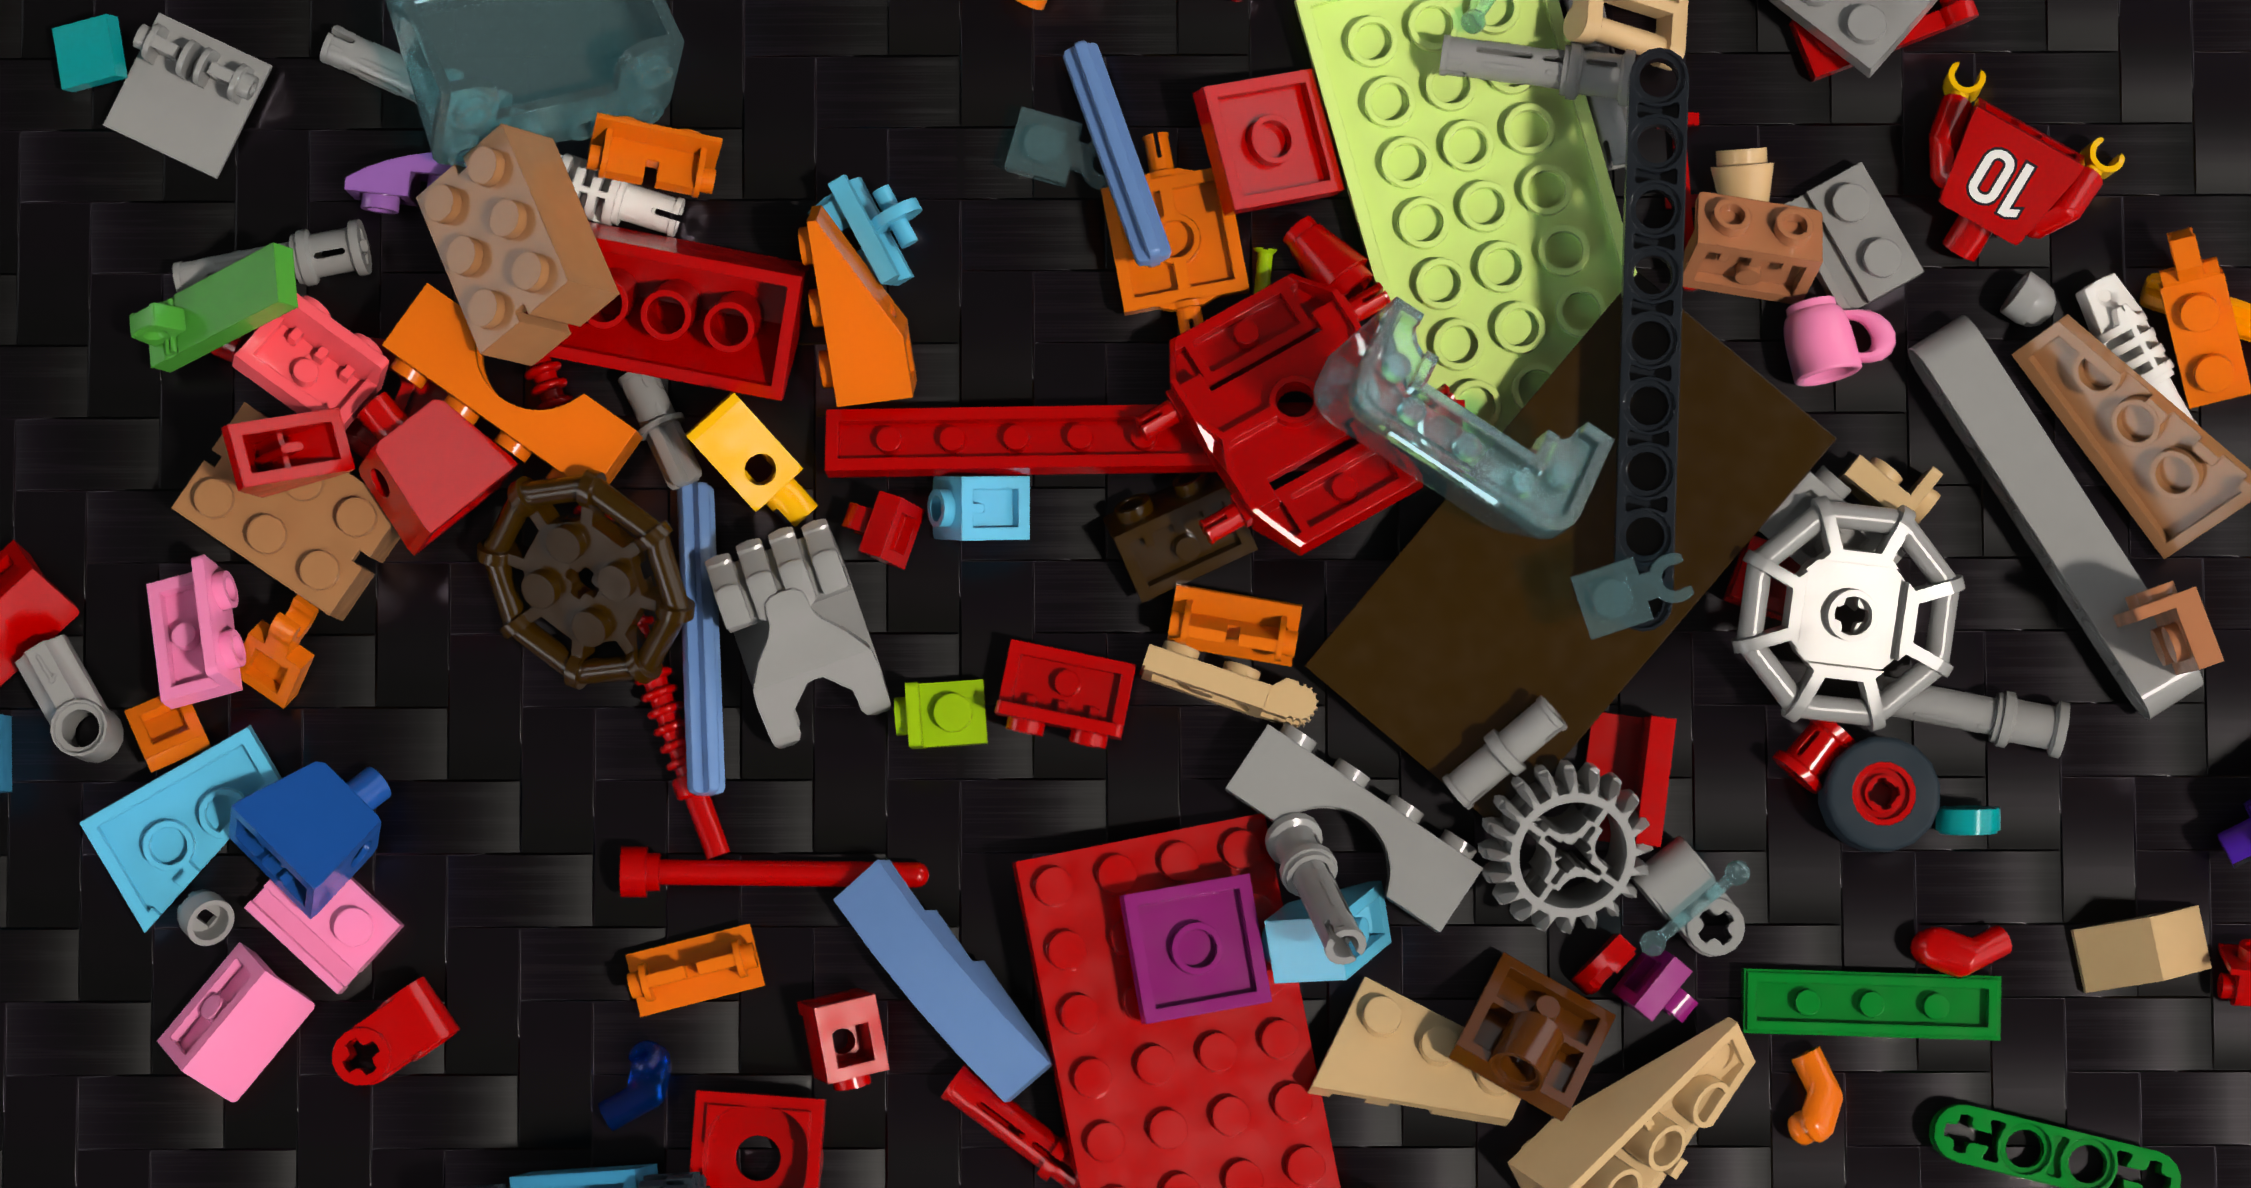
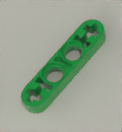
M1951 1104L1942 1107L1933 1116L1929 1125V1138L1933 1148L1942 1157L1962 1164L2061 1188H2109L2118 1172L2117 1152L2122 1151L2126 1155L2120 1166L2147 1170L2150 1161L2156 1162L2155 1173L2164 1176L2162 1188L2181 1187V1174L2178 1166L2168 1155L2135 1145L1966 1104ZM1966 1115L1968 1116L1967 1127L1992 1134L1991 1121H1999L2000 1126L1992 1140L1993 1160L1986 1161L1983 1159L1988 1146L1972 1142H1963L1960 1151H1954V1140L1944 1136L1946 1124H1957L1960 1116ZM2019 1130L2033 1132L2040 1143V1154L2037 1160L2032 1165L2026 1167L2014 1165L2008 1159L2006 1153V1143L2009 1137ZM2083 1145L2095 1147L2103 1159V1169L2100 1175L2090 1182L2076 1180L2069 1169V1159L2072 1152ZM2117 1178L2118 1188H2143L2139 1183Z

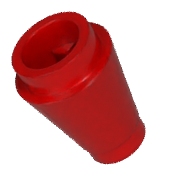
M1306 216L1298 221L1284 236L1283 242L1290 249V253L1305 277L1337 288L1340 294H1344L1347 300L1368 289L1373 282V274L1367 268L1369 260L1324 226L1318 224L1312 216Z

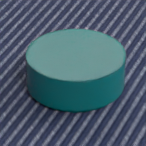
M1978 805L1941 806L1935 817L1936 831L1944 835L1997 834L2001 830V808Z

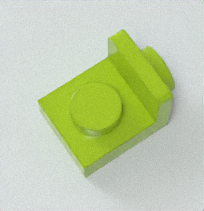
M983 679L921 684L918 682L905 683V697L894 698L896 735H908L909 747L911 749L988 744Z

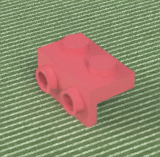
M297 293L298 308L259 327L234 355L232 367L297 414L339 407L346 430L356 419L358 413L382 389L389 360L383 355L379 346L372 339L361 333L353 334L332 319L328 310L318 300L306 295L300 296Z

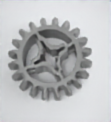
M1560 759L1555 776L1552 777L1544 765L1535 764L1533 772L1534 783L1527 785L1519 776L1512 777L1511 784L1517 794L1511 800L1503 795H1494L1493 803L1502 812L1501 817L1482 818V827L1493 836V838L1478 843V852L1483 858L1491 860L1483 866L1482 875L1488 883L1496 884L1492 895L1499 904L1511 903L1509 911L1518 921L1523 922L1531 916L1533 925L1538 930L1546 931L1555 920L1561 932L1571 934L1576 917H1580L1587 928L1596 929L1598 920L1596 912L1604 908L1609 915L1619 917L1620 910L1614 900L1620 893L1627 898H1637V889L1629 882L1631 876L1649 875L1648 865L1636 856L1654 850L1653 846L1643 843L1636 844L1635 837L1650 826L1646 818H1638L1635 808L1639 804V798L1631 789L1621 790L1622 781L1614 773L1608 772L1600 777V770L1593 763L1585 762L1576 773L1574 766L1569 760ZM1571 803L1569 808L1558 816L1546 817L1542 815L1558 805ZM1607 815L1611 838L1607 855L1602 860L1595 852V844L1603 831L1599 825ZM1527 832L1536 840V851L1529 861L1532 869L1523 879L1519 859L1521 845ZM1547 835L1560 843L1564 841L1567 844H1574L1584 857L1578 856L1571 850L1569 852L1563 849L1556 850L1557 848L1547 838ZM1572 878H1588L1576 886L1561 889Z

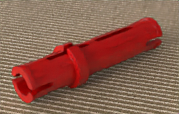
M964 1065L945 1089L941 1098L949 1101L988 1130L993 1136L999 1138L1038 1167L1039 1170L1036 1174L1046 1182L1051 1177L1065 1188H1077L1066 1134L1060 1137L1022 1109L1016 1102L1004 1103L978 1075L972 1072L967 1065Z

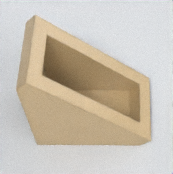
M2199 905L2071 930L2084 993L2161 982L2212 968Z

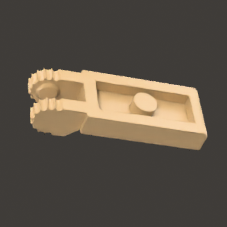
M1165 640L1162 648L1149 644L1139 673L1143 680L1282 726L1287 722L1295 728H1298V726L1304 727L1306 722L1309 723L1311 721L1310 717L1314 716V711L1318 709L1316 706L1319 702L1316 699L1317 693H1313L1312 687L1308 688L1306 684L1301 686L1299 681L1286 678L1270 685L1259 681L1261 673L1252 667L1233 661H1224L1223 667L1220 668L1199 661L1200 652L1198 650L1174 641Z

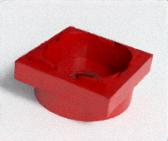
M696 1090L690 1172H700V1175L704 1174L707 1179L706 1186H710V1188H820L824 1163L823 1140L827 1099L767 1093ZM749 1137H767L777 1145L780 1151L781 1160L779 1168L768 1179L760 1181L749 1179L741 1173L737 1166L736 1155L738 1148Z

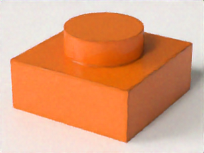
M160 696L124 711L151 773L211 747L192 704L170 709L161 702Z

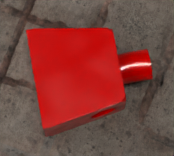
M383 392L370 401L357 415L361 423L379 441L370 449L359 466L360 476L407 549L414 556L498 490L518 465L512 456L440 399H433L409 418L388 393Z

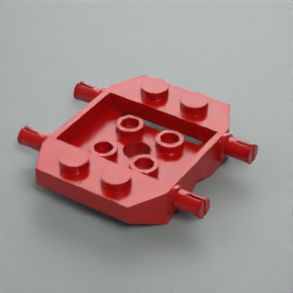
M1291 273L1169 340L1171 389L1165 392L1167 400L1139 416L1136 415L1134 421L1146 441H1149L1150 438L1177 423H1187L1231 493V504L1198 521L1203 534L1207 535V540L1211 545L1243 526L1246 528L1251 526L1253 530L1302 556L1423 488L1421 430L1426 428L1427 423L1452 409L1458 408V404L1446 384H1442L1441 387L1413 402L1411 397L1405 394L1395 377L1378 360L1360 322L1391 306L1390 298L1386 290L1383 291V286L1380 282H1376L1375 285L1347 300L1344 294H1340L1337 288ZM1301 391L1307 394L1314 404L1305 415L1289 417L1278 409L1277 403L1285 393ZM1380 422L1384 430L1275 491L1270 485V482L1294 471L1300 465L1343 441L1351 439L1370 426Z

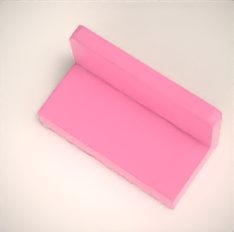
M239 942L157 1042L182 1072L228 1101L236 1102L314 1010L315 1005L308 996L277 977L256 952Z

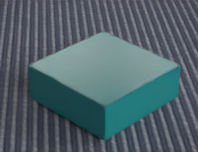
M103 14L52 28L62 90L77 92L128 78L117 16Z

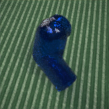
M652 1040L638 1042L631 1049L628 1059L632 1064L627 1088L598 1103L600 1112L612 1131L660 1106L666 1098L672 1071L669 1052L664 1047Z

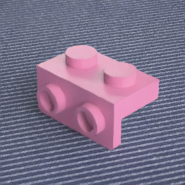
M205 554L191 558L192 572L146 584L160 699L170 709L243 690L240 667L246 664V651L240 634L235 630L232 608L238 606V590L230 572L224 571Z

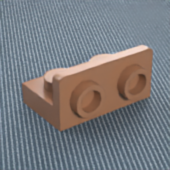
M1704 191L1700 192L1695 201V229L1684 251L1683 287L1787 304L1803 301L1823 263L1822 213L1815 209Z
M2174 581L2158 585L2125 597L2129 610L2113 615L2117 628L2154 616L2157 628L2150 630L2154 649L2162 665L2172 664L2176 675L2201 670L2224 661L2196 586L2177 592Z

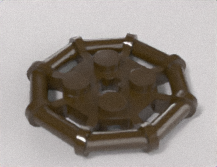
M589 469L583 475L542 480H533L530 477L523 476L513 481L508 486V499L487 539L477 544V560L486 567L503 623L499 631L506 640L510 637L514 638L564 676L565 685L578 690L583 689L586 684L636 680L639 683L648 684L657 679L662 673V661L684 623L691 621L694 618L695 603L686 595L669 534L673 529L666 520L660 523L608 484L606 475L603 472ZM577 502L581 506V515L578 518L567 519L569 515H560L553 504ZM605 514H607L609 517H611L613 520H615L617 523H619L621 526H623L637 538L635 539L634 537H632L629 533H627L625 530H623L621 527H619L617 524H615L613 521L607 518ZM527 517H530L539 530L530 547L514 542ZM645 550L649 557L657 587L653 585L651 576L644 580L640 564L646 560ZM512 567L521 569L524 572L525 577L521 583L522 594L529 605H531L527 610L524 608ZM585 567L590 569L594 573L591 582L598 588V591L585 586L578 572ZM646 609L654 611L658 618L647 638L637 626ZM540 617L544 618L572 640V649L567 648L534 623V621ZM606 641H617L626 655L594 658L595 646L601 645Z

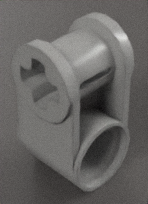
M1678 835L1645 862L1648 865L1649 875L1631 876L1630 879L1654 909L1672 924L1693 950L1698 954L1708 957L1725 955L1735 950L1741 943L1745 932L1744 917L1739 908L1715 881L1716 879L1707 865L1692 847ZM1704 911L1712 917L1722 913L1727 916L1729 923L1723 929L1728 937L1725 943L1721 944L1715 938L1706 942L1701 940L1698 933L1704 927V923L1700 918Z

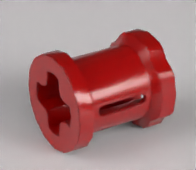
M1809 719L1810 724L1786 751L1778 750L1772 758L1791 778L1811 793L1817 794L1823 787L1820 780L1827 773L1832 761L1844 749L1857 742L1836 722Z

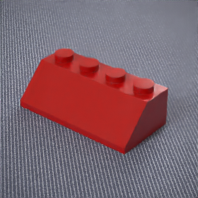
M589 222L620 294L581 327L567 324L571 335L545 356L778 401L784 399L803 325L812 265L804 266L799 261Z

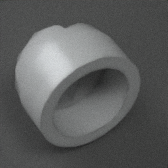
M2028 271L2011 290L2001 306L2000 313L2019 325L2025 327L2038 326L2053 315L2056 306L2054 290L2045 280L2032 271Z
M201 889L189 893V897L177 909V921L181 930L192 942L200 946L214 945L223 940L229 934L234 924L235 916L232 907L219 894L209 890ZM204 909L214 914L207 923L198 917V914Z

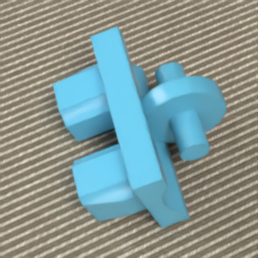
M843 174L828 183L832 193L822 199L816 206H823L843 234L850 230L853 231L862 248L857 253L880 284L899 286L913 278L914 275L890 231H893L902 249L918 241L909 223L910 220L923 210L917 198H909L898 203L889 184L884 185L872 193L882 211L880 212L861 177L849 180L848 176Z

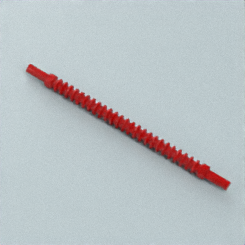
M544 356L535 365L529 366V370L524 373L525 379L535 382V387L530 390V394L541 399V404L536 407V410L560 407L574 400L572 395H565L563 392V388L568 384L567 379L557 376V371L561 369L562 364L559 361H552L551 357ZM578 505L573 509L575 515H581V506ZM605 514V516H606L607 518H609L611 521L615 522V520H613L611 517H609L607 514ZM643 614L637 626L647 638L650 633L649 625L654 622V618ZM662 665V673L657 679L648 684H642L635 680V684L638 686L644 685L646 693L641 696V700L644 703L650 702L652 705V711L648 712L647 717L650 720L656 719L658 722V728L653 731V734L656 737L662 736L665 744L659 750L662 754H669L671 762L666 765V769L668 771H675L677 778L672 781V787L676 798L679 801L685 800L706 860H710L731 851L711 796H697L690 793L687 789L685 718H682L680 715V710L684 708V702L676 701L674 698V693L679 689L678 685L668 682L667 676L672 674V668L663 667Z

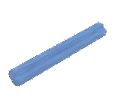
M1085 40L1074 43L1073 47L1064 51L1063 60L1133 257L1139 266H1148L1149 268L1159 266L1161 262L1170 258L1172 250L1098 45L1096 43H1087Z

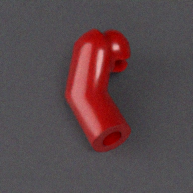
M1994 925L1973 937L1941 927H1930L1919 931L1911 941V953L1917 962L1954 977L1970 975L2010 954L2012 951V943L2008 933L1998 925Z

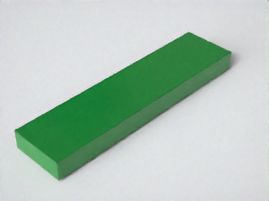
M1741 968L1740 1029L1742 1033L2001 1041L2002 976L1967 975L1964 977H1954L1946 974Z

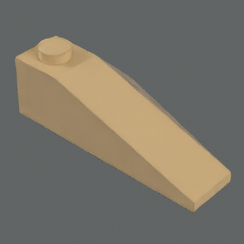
M1727 1017L1573 1106L1563 1121L1555 1117L1551 1119L1507 1162L1520 1188H1659L1667 1175L1677 1180L1688 1164L1681 1156L1698 1128H1707L1714 1125L1755 1064L1754 1057L1738 1022Z

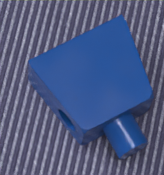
M315 761L231 806L228 837L309 919H312L377 849L381 820L373 810L391 797V790L383 776L372 767H366L345 783L326 763Z

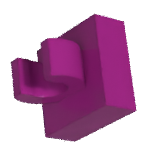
M1650 942L1611 991L1628 1007L1650 1021H1653L1663 1010L1669 1015L1672 1014L1683 1023L1698 1004L1694 998L1680 988L1693 971L1677 957Z

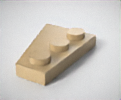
M1364 977L1307 1092L1330 1097L1331 1094L1361 1098L1364 1099V1103L1386 1107L1391 1103L1427 1109L1430 1114L1500 1126L1508 1125L1521 1101V1098L1449 1058L1463 1026L1367 977Z

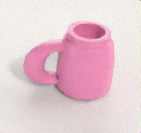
M1833 296L1810 298L1795 303L1786 309L1787 318L1784 322V339L1793 380L1797 386H1817L1847 378L1857 373L1862 368V363L1882 361L1888 357L1896 345V333L1891 323L1881 314L1864 309L1843 310L1841 306L1836 304L1835 297ZM1849 321L1859 322L1868 331L1871 338V346L1866 352L1858 351Z

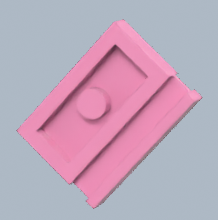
M353 877L312 919H309L271 879L264 885L260 893L244 907L336 994H342L352 980L371 963L405 926Z

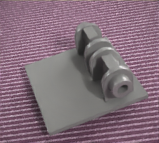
M158 13L152 27L142 24L134 37L133 47L140 51L103 126L218 179L273 66Z

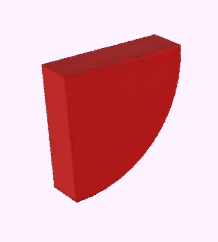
M1613 934L1570 981L1585 995H1592L1601 988L1602 984L1614 972L1618 973L1636 955L1634 952L1636 948L1621 934Z

